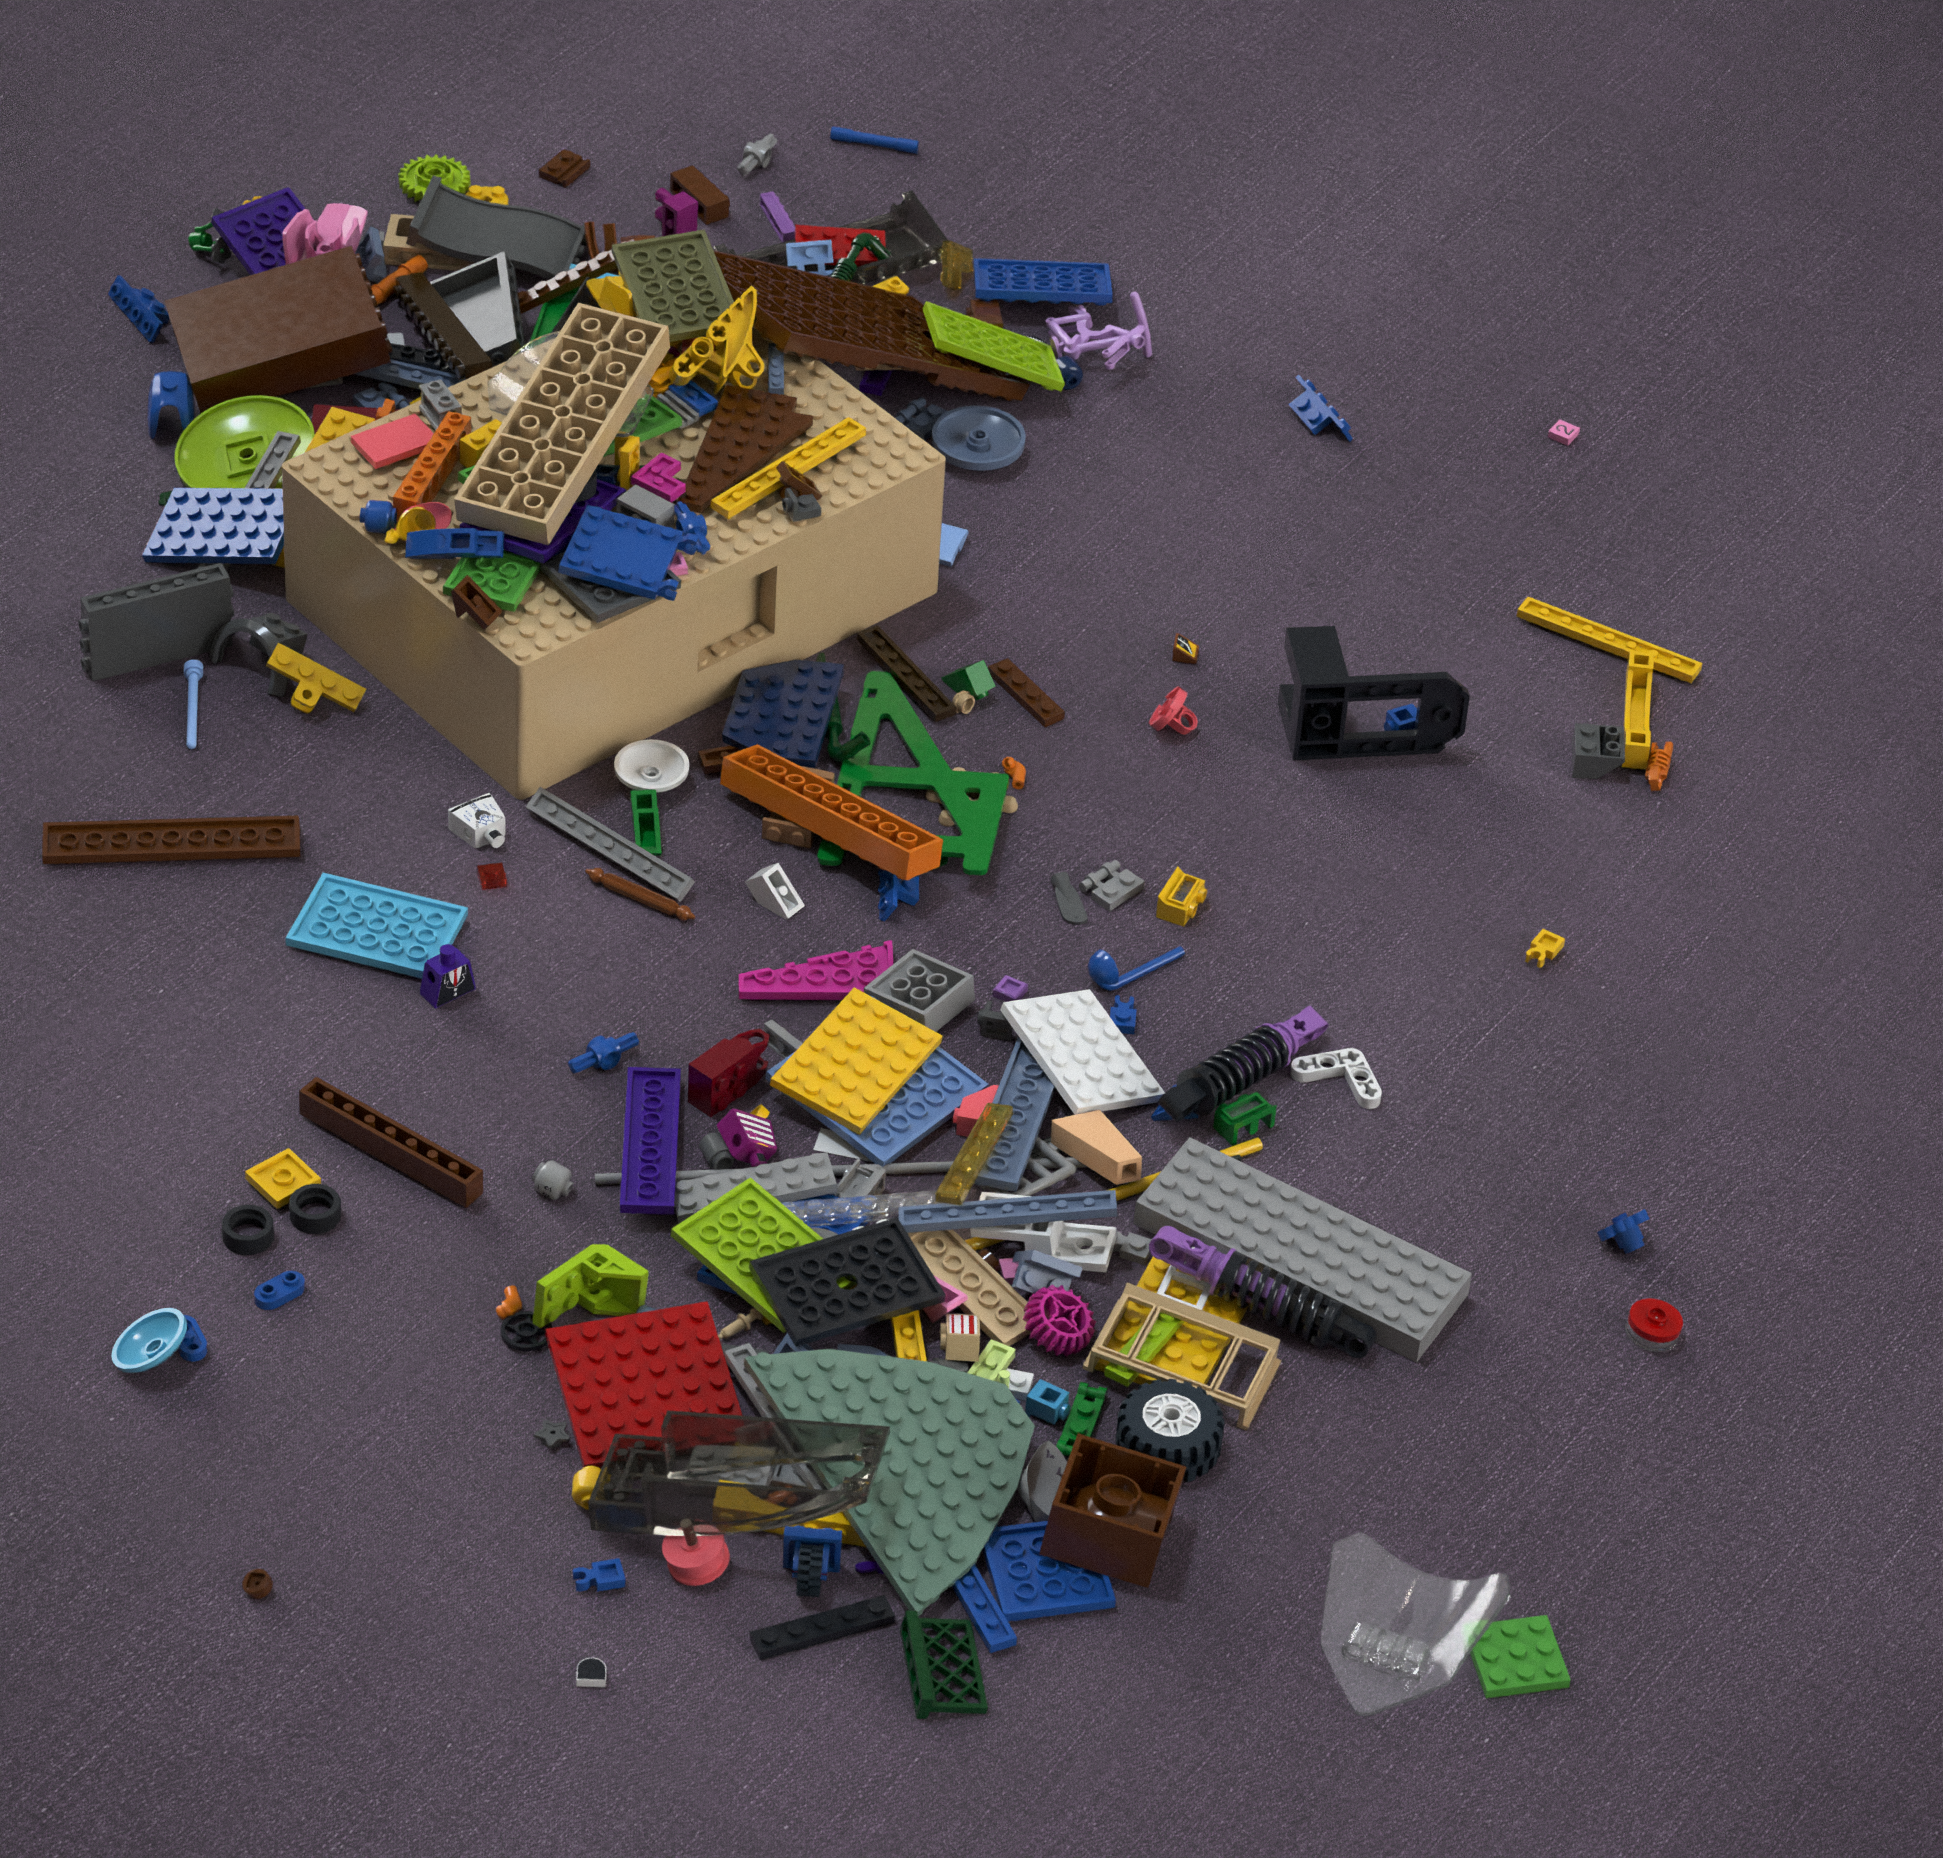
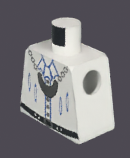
M490 793L448 809V828L473 848H479L488 843L494 848H498L504 843L505 816Z

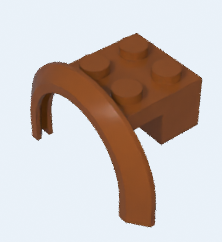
M594 221L584 222L588 252L590 258L593 259L599 254ZM615 223L602 224L604 246L607 252L612 250V245L617 244ZM633 235L620 237L622 243L633 239L638 241L655 237L654 235ZM616 268L608 273L613 274L614 271L619 272V269Z

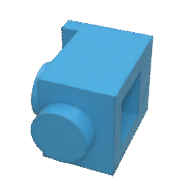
M1040 1379L1026 1396L1025 1413L1028 1417L1034 1415L1052 1424H1055L1058 1419L1065 1420L1071 1407L1068 1404L1069 1392Z

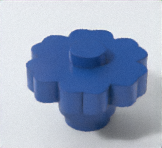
M1645 1209L1629 1217L1625 1212L1611 1219L1613 1224L1598 1231L1597 1234L1601 1242L1614 1236L1619 1248H1623L1624 1253L1627 1254L1645 1245L1642 1240L1644 1236L1638 1224L1650 1218Z

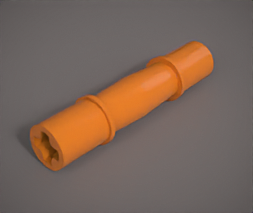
M416 255L406 263L398 266L396 271L386 276L378 284H373L371 288L377 305L384 303L387 297L394 294L393 286H396L395 277L425 272L428 269L426 259L421 255Z

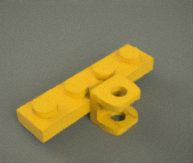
M280 643L277 644L266 664L270 669L299 683L291 698V706L305 714L310 713L314 709L321 695L355 712L366 691V688Z

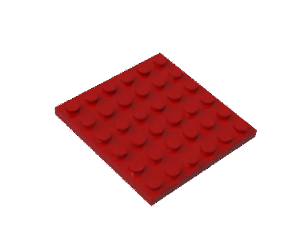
M708 1301L546 1329L545 1336L583 1468L587 1466L606 1468L693 1452L694 1446L697 1443L738 1444L735 1427L744 1425L745 1422Z

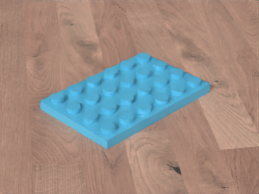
M322 873L286 936V946L422 978L425 962L439 955L442 945L453 944L468 916V907Z

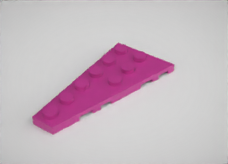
M892 940L885 941L883 946L872 948L871 945L862 946L861 951L849 953L844 950L809 958L807 963L803 964L786 963L784 968L776 970L763 968L741 973L738 978L739 999L843 1000L854 987L864 992V987L893 965Z

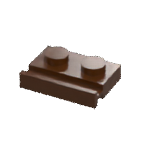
M563 149L539 169V177L554 184L561 183L566 188L590 168V159L583 160L582 156Z

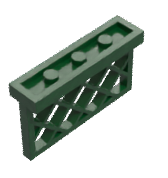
M906 1611L900 1627V1635L916 1718L928 1719L930 1712L986 1714L988 1705L971 1620L918 1618L917 1611ZM922 1628L933 1629L938 1634L931 1638L923 1632ZM952 1629L964 1630L965 1636L959 1639L950 1631ZM943 1637L954 1644L949 1650L938 1643ZM933 1648L942 1656L935 1660L927 1654V1651ZM961 1649L969 1655V1658L963 1661L954 1653ZM947 1659L958 1666L954 1672L942 1665ZM937 1670L947 1678L939 1682L931 1676V1673ZM965 1671L974 1680L968 1683L958 1675ZM952 1681L963 1690L956 1694L946 1686ZM941 1692L951 1700L949 1702H936L935 1696ZM969 1693L978 1700V1703H969L963 1697Z

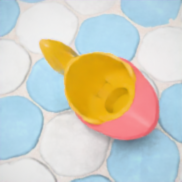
M429 502L411 506L403 511L397 527L386 532L384 541L385 543L396 544L398 539L406 541L408 532L446 529L451 523L452 512L447 505L440 502Z

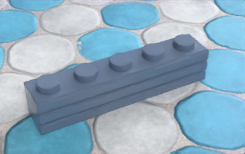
M769 343L768 392L784 394V353L775 348V343Z

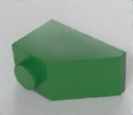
M984 660L964 666L941 677L942 681L956 693L968 691L976 701L988 696V690L996 687Z

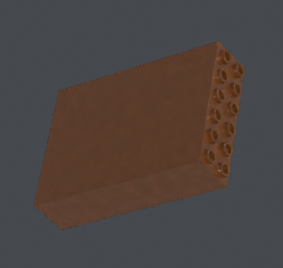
M352 245L164 301L200 414L219 403L234 398L253 395L277 397L391 363L389 353L393 351L390 341L387 339V328L382 319L375 295L372 292L365 268L362 265L359 253L354 254Z

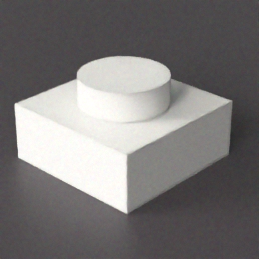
M1007 1369L1010 1372L1009 1390L1016 1399L1026 1401V1396L1031 1391L1034 1374Z

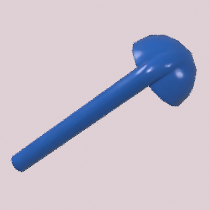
M1179 946L1119 977L1118 968L1113 958L1106 951L1099 949L1090 957L1088 971L1092 980L1102 989L1112 991L1180 958L1185 952Z

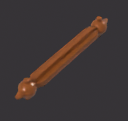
M601 868L586 869L585 871L593 882H601L606 888L668 915H676L682 921L695 919L696 917L688 906H679L672 899L612 873L604 874Z

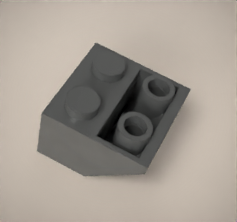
M1575 723L1571 744L1572 777L1598 779L1625 763L1624 727Z

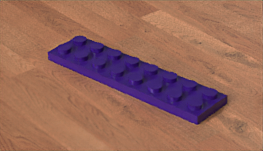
M628 1067L620 1213L674 1214L681 1069Z

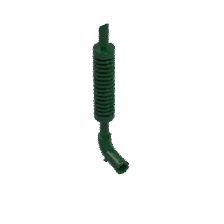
M870 233L858 234L851 243L852 248L846 258L838 260L830 277L851 281L857 270V265L854 262L864 247L872 252L880 263L887 261L890 258L889 256H891V252L884 247L877 236H873Z
M823 652L818 654L816 662H826ZM837 696L825 737L829 740L827 746L831 759L841 762L850 758L854 759L858 752L871 743L869 737L862 731L844 745L839 743L838 736L842 733L843 727Z

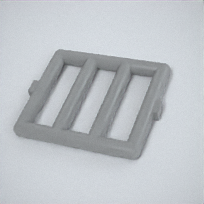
M1037 1136L1034 1147L1061 1169L1051 1173L1030 1156L1026 1167L1041 1179L1030 1183L1022 1176L1019 1184L1021 1189L1013 1193L983 1185L980 1187L984 1190L989 1189L993 1193L1031 1196L1075 1174L1076 1167L1058 1153V1148L1052 1143L1047 1144ZM972 1154L960 1161V1166L965 1171Z

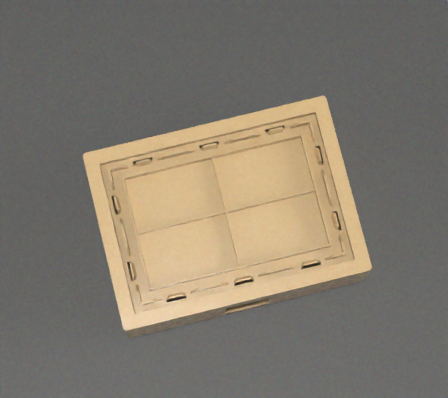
M752 326V345L764 362V371L757 378V384L752 390L768 392V345L774 342L760 336L761 332ZM554 340L448 387L462 406V415L471 417V433L494 419L500 422L504 421ZM682 343L677 349L680 354L682 351ZM789 351L788 354L784 353V394L797 397V406L794 412L814 416L813 425L748 477L847 417H850L866 427V436L803 473V475L815 483L822 494V497L817 500L821 507V516L793 522L789 514L785 513L782 507V498L779 495V490L782 487L729 519L711 509L710 506L702 513H694L703 515L707 525L706 539L711 548L704 555L697 551L694 555H689L681 550H677V552H682L688 566V574L677 576L681 580V588L676 590L677 595L674 601L658 597L655 600L597 623L540 570L515 612L501 609L503 612L489 627L483 630L467 612L457 618L452 596L443 594V585L461 557H456V559L405 558L406 541L398 539L396 544L385 543V533L367 532L364 523H360L361 508H366L368 501H389L393 505L394 494L420 454L375 469L353 446L351 436L412 414H416L434 433V428L419 409L420 400L291 458L282 464L286 600L516 799L523 800L534 795L540 787L546 789L618 753L628 744L644 740L734 695L743 670L791 660H804L937 593L946 458L821 361L815 360L808 355L800 357ZM750 362L754 373H757L759 371L758 364ZM699 373L691 379L714 397L718 404L726 385L734 386L727 381L718 394H714V382L709 380V378ZM744 375L740 376L741 384L745 386L752 384L751 378ZM646 388L642 392L638 401L646 397H649L646 393ZM716 410L699 417V421L680 430L675 428L640 442V465H646L662 452L681 462V470L673 478L685 483ZM615 453L603 457L599 464L615 465ZM460 459L432 501L443 503L450 508L452 519L446 529L460 528L462 523L457 521L454 498L463 486L458 481V472L467 469L466 466L460 463ZM617 481L615 485L620 487V482ZM678 498L674 500L672 503L676 505ZM617 505L610 511L617 513ZM675 514L674 525L671 526V528L676 529L677 517L675 516Z

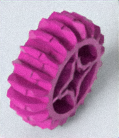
M1051 1285L1047 1288L1039 1289L1029 1298L1023 1310L1025 1312L1023 1320L1027 1322L1025 1329L1031 1331L1030 1338H1036L1038 1341L1037 1346H1045L1046 1353L1053 1350L1056 1356L1063 1353L1067 1357L1085 1348L1094 1335L1096 1321L1092 1319L1094 1312L1087 1310L1089 1303H1083L1081 1295L1075 1296L1072 1289L1065 1291L1062 1285L1057 1288Z

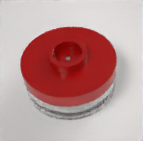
M1652 1298L1641 1299L1635 1302L1630 1309L1625 1324V1332L1628 1338L1638 1347L1653 1352H1664L1672 1349L1677 1344L1683 1327V1318L1674 1306L1665 1301Z

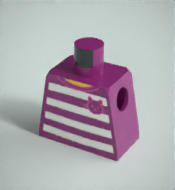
M732 1108L717 1124V1128L731 1155L737 1160L750 1163L751 1167L768 1164V1159L777 1150L772 1124L768 1119Z

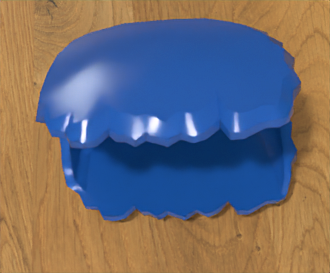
M166 371L154 374L148 395V432L151 439L155 437L159 412L163 406H175L178 408L183 431L194 420V392L187 373Z

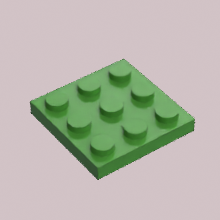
M503 550V558L461 557L443 585V594L452 596L451 591L468 575L500 609L515 612L539 573L540 562H535L533 559Z
M1547 1615L1464 1625L1463 1635L1486 1698L1569 1688L1571 1680Z

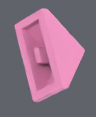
M936 1276L934 1277L946 1296L943 1303L923 1308L932 1323L968 1300L965 1293Z

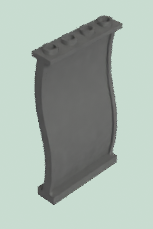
M433 176L409 227L406 242L407 245L414 247L416 243H419L439 253L471 262H479L505 251L514 268L531 272L547 280L554 278L562 271H568L571 263L579 264V259L582 258L584 248L587 246L584 224L580 226L561 216L530 207L491 203L475 199L441 183L442 178Z

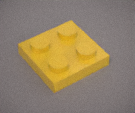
M289 1148L245 1171V1179L276 1209L288 1204L291 1195L298 1188L309 1184H321V1178Z

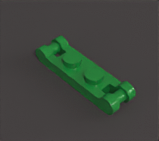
M1080 1382L1060 1440H1058L1056 1445L1063 1456H1070L1078 1433L1089 1437L1093 1436L1106 1401L1108 1388L1099 1386L1097 1389L1089 1387L1088 1383ZM1086 1397H1087V1398H1091V1399H1095V1401H1094V1402L1088 1401V1400H1086Z

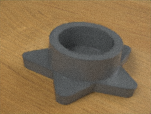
M545 1419L543 1420V1428L534 1433V1437L542 1439V1443L548 1448L559 1447L563 1442L570 1441L569 1435L565 1432L566 1422L554 1424Z

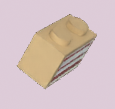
M946 1314V1323H941L940 1350H945V1360L979 1362L980 1315Z

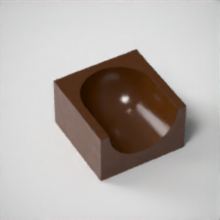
M1078 1433L1052 1503L1039 1554L1149 1588L1168 1523H1171L1186 1466Z

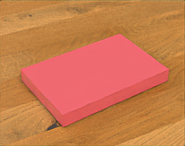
M412 414L352 435L351 443L377 469L422 453L434 433L416 414Z

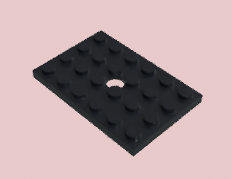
M897 1217L749 1262V1270L796 1347L943 1303L946 1296ZM841 1277H845L849 1281H856L857 1286L854 1289L845 1290L840 1288L836 1281Z

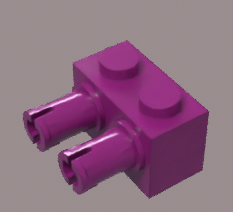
M659 188L655 193V199L663 205L656 209L655 218L662 222V236L697 231L698 201L684 191L672 195L665 188Z

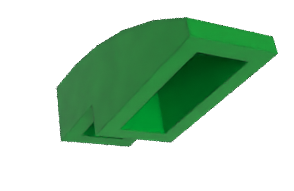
M656 790L631 791L630 803L634 844L654 856L662 855Z

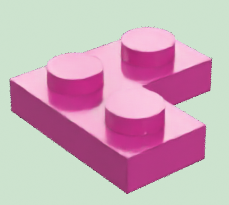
M662 452L631 476L632 485L636 484L671 503L686 492V484L673 478L681 470V462Z

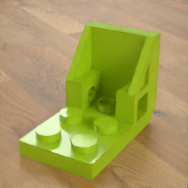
M592 1244L537 1281L533 1324L542 1328L548 1323L555 1321L558 1316L568 1309L574 1308L577 1303L593 1314L613 1316L636 1314L639 1307L645 1305L649 1271L609 1245Z

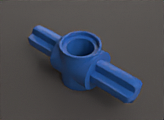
M681 501L677 502L674 508V514L677 517L676 530L683 531V536L687 534L699 536L695 545L697 546L696 551L700 552L701 555L706 554L711 546L706 539L707 525L703 515H697L691 512L686 504H683Z
M632 1032L617 1039L613 1037L606 1039L604 1036L593 1038L587 1045L586 1053L569 1060L568 1066L571 1072L578 1073L591 1066L595 1069L600 1067L604 1070L612 1069L620 1061L622 1052L639 1044L637 1035Z

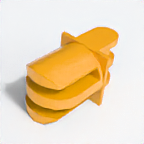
M677 357L672 358L665 364L663 362L660 363L659 368L647 384L646 393L648 396L652 395L654 398H657V395L664 394L665 391L669 390V386L673 384L669 378V371Z

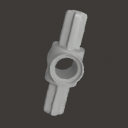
M773 134L765 136L762 141L758 140L755 143H747L743 152V161L737 166V171L740 172V175L745 176L752 169L768 165L772 154L771 149L777 143V139Z

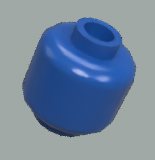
M370 500L367 502L366 508H361L360 523H364L367 532L386 534L388 530L396 527L397 508H393L391 502Z

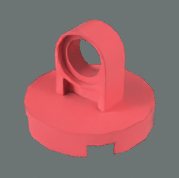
M1177 686L1165 697L1167 700L1162 706L1159 704L1149 720L1150 726L1159 731L1168 724L1178 733L1184 735L1194 730L1198 724L1197 717L1183 705L1187 692ZM1181 717L1188 720L1189 727H1185L1182 724Z

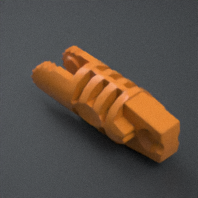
M1671 741L1665 743L1664 750L1659 749L1657 742L1651 744L1645 779H1648L1651 791L1661 790L1663 780L1668 776L1673 752V743Z

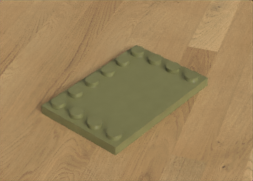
M705 229L612 245V254L624 285L632 293L633 308L637 318L668 326L670 342L706 336L709 326L734 303ZM721 330L714 332V334L723 333Z

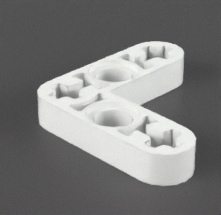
M1347 1048L1295 1058L1291 1063L1290 1075L1297 1082H1310L1344 1076L1357 1103L1361 1107L1374 1109L1380 1105L1381 1088L1363 1053L1358 1049ZM1329 1063L1332 1064L1333 1067L1326 1068L1321 1066V1064ZM1362 1076L1365 1077L1367 1080L1359 1081L1356 1080L1354 1077Z

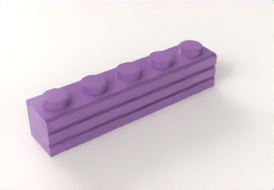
M774 192L760 194V206L782 244L795 243L793 221L789 219L788 213L785 212L784 206L779 202L778 196L776 197Z

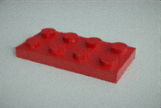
M795 225L794 229L795 243L821 240L832 241L833 263H826V265H836L840 258H846L852 248L851 243L853 239L861 233H870L873 236H877L886 248L885 231L809 225ZM865 247L863 251L859 252L854 262L857 267L886 268V261L880 263L872 252L868 251Z

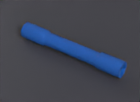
M832 126L830 139L892 148L917 154L919 141L857 132L852 129Z

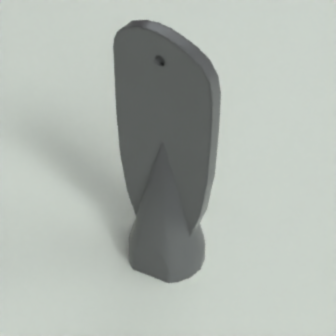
M1059 872L1053 874L1050 880L1055 888L1056 901L1063 920L1076 925L1086 923L1088 919L1078 893L1070 884L1068 873Z

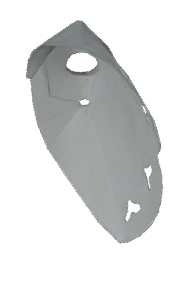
M1050 1441L1039 1446L1019 1479L1017 1486L1022 1500L1026 1503L1032 1518L1036 1522L1048 1521L1052 1503L1062 1478L1056 1475L1060 1467L1063 1474L1067 1465V1461L1062 1453ZM1047 1449L1049 1450V1453L1054 1456V1459L1046 1458Z

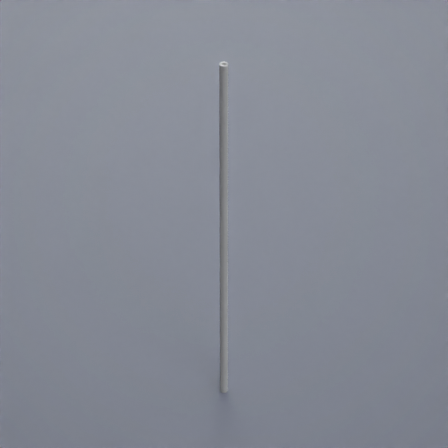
M1065 1157L1076 1168L1087 1167L1073 1157ZM1033 1158L1046 1169L1060 1168L1049 1158ZM960 1161L890 1163L884 1167L879 1164H867L877 1169H885L886 1174L965 1172L960 1166ZM832 1165L834 1176H843L845 1170L848 1167H852V1165ZM735 1169L676 1171V1182L730 1172ZM622 1173L595 1174V1185L621 1184Z

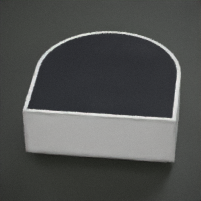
M597 1658L582 1660L577 1666L576 1686L606 1687V1665L604 1662Z

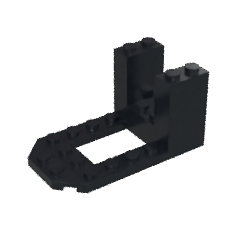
M1335 626L1286 628L1284 648L1294 684H1280L1278 706L1293 761L1438 754L1446 748L1445 744L1451 739L1455 738L1457 740L1465 734L1470 694L1468 689L1449 673L1430 672L1349 676ZM1419 698L1414 730L1344 733L1348 702Z

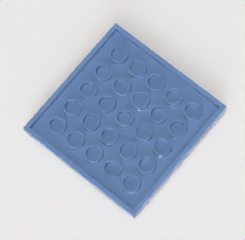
M938 1046L860 1135L794 1098H790L872 1162L884 1167L952 1118L955 1108H960L964 1097L988 1088L989 1084ZM794 1052L768 1070L765 1079L770 1082L773 1075Z

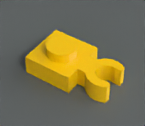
M1542 929L1532 940L1530 949L1526 952L1525 962L1528 963L1531 959H1538L1537 967H1543L1545 957L1553 960L1564 947L1565 938Z

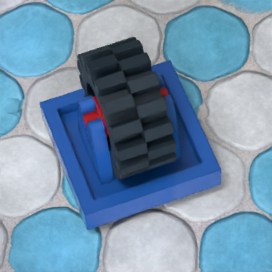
M785 1526L783 1568H791L793 1571L792 1578H797L796 1596L819 1598L821 1580L827 1581L828 1572L840 1573L842 1531L831 1528L815 1529L803 1526Z

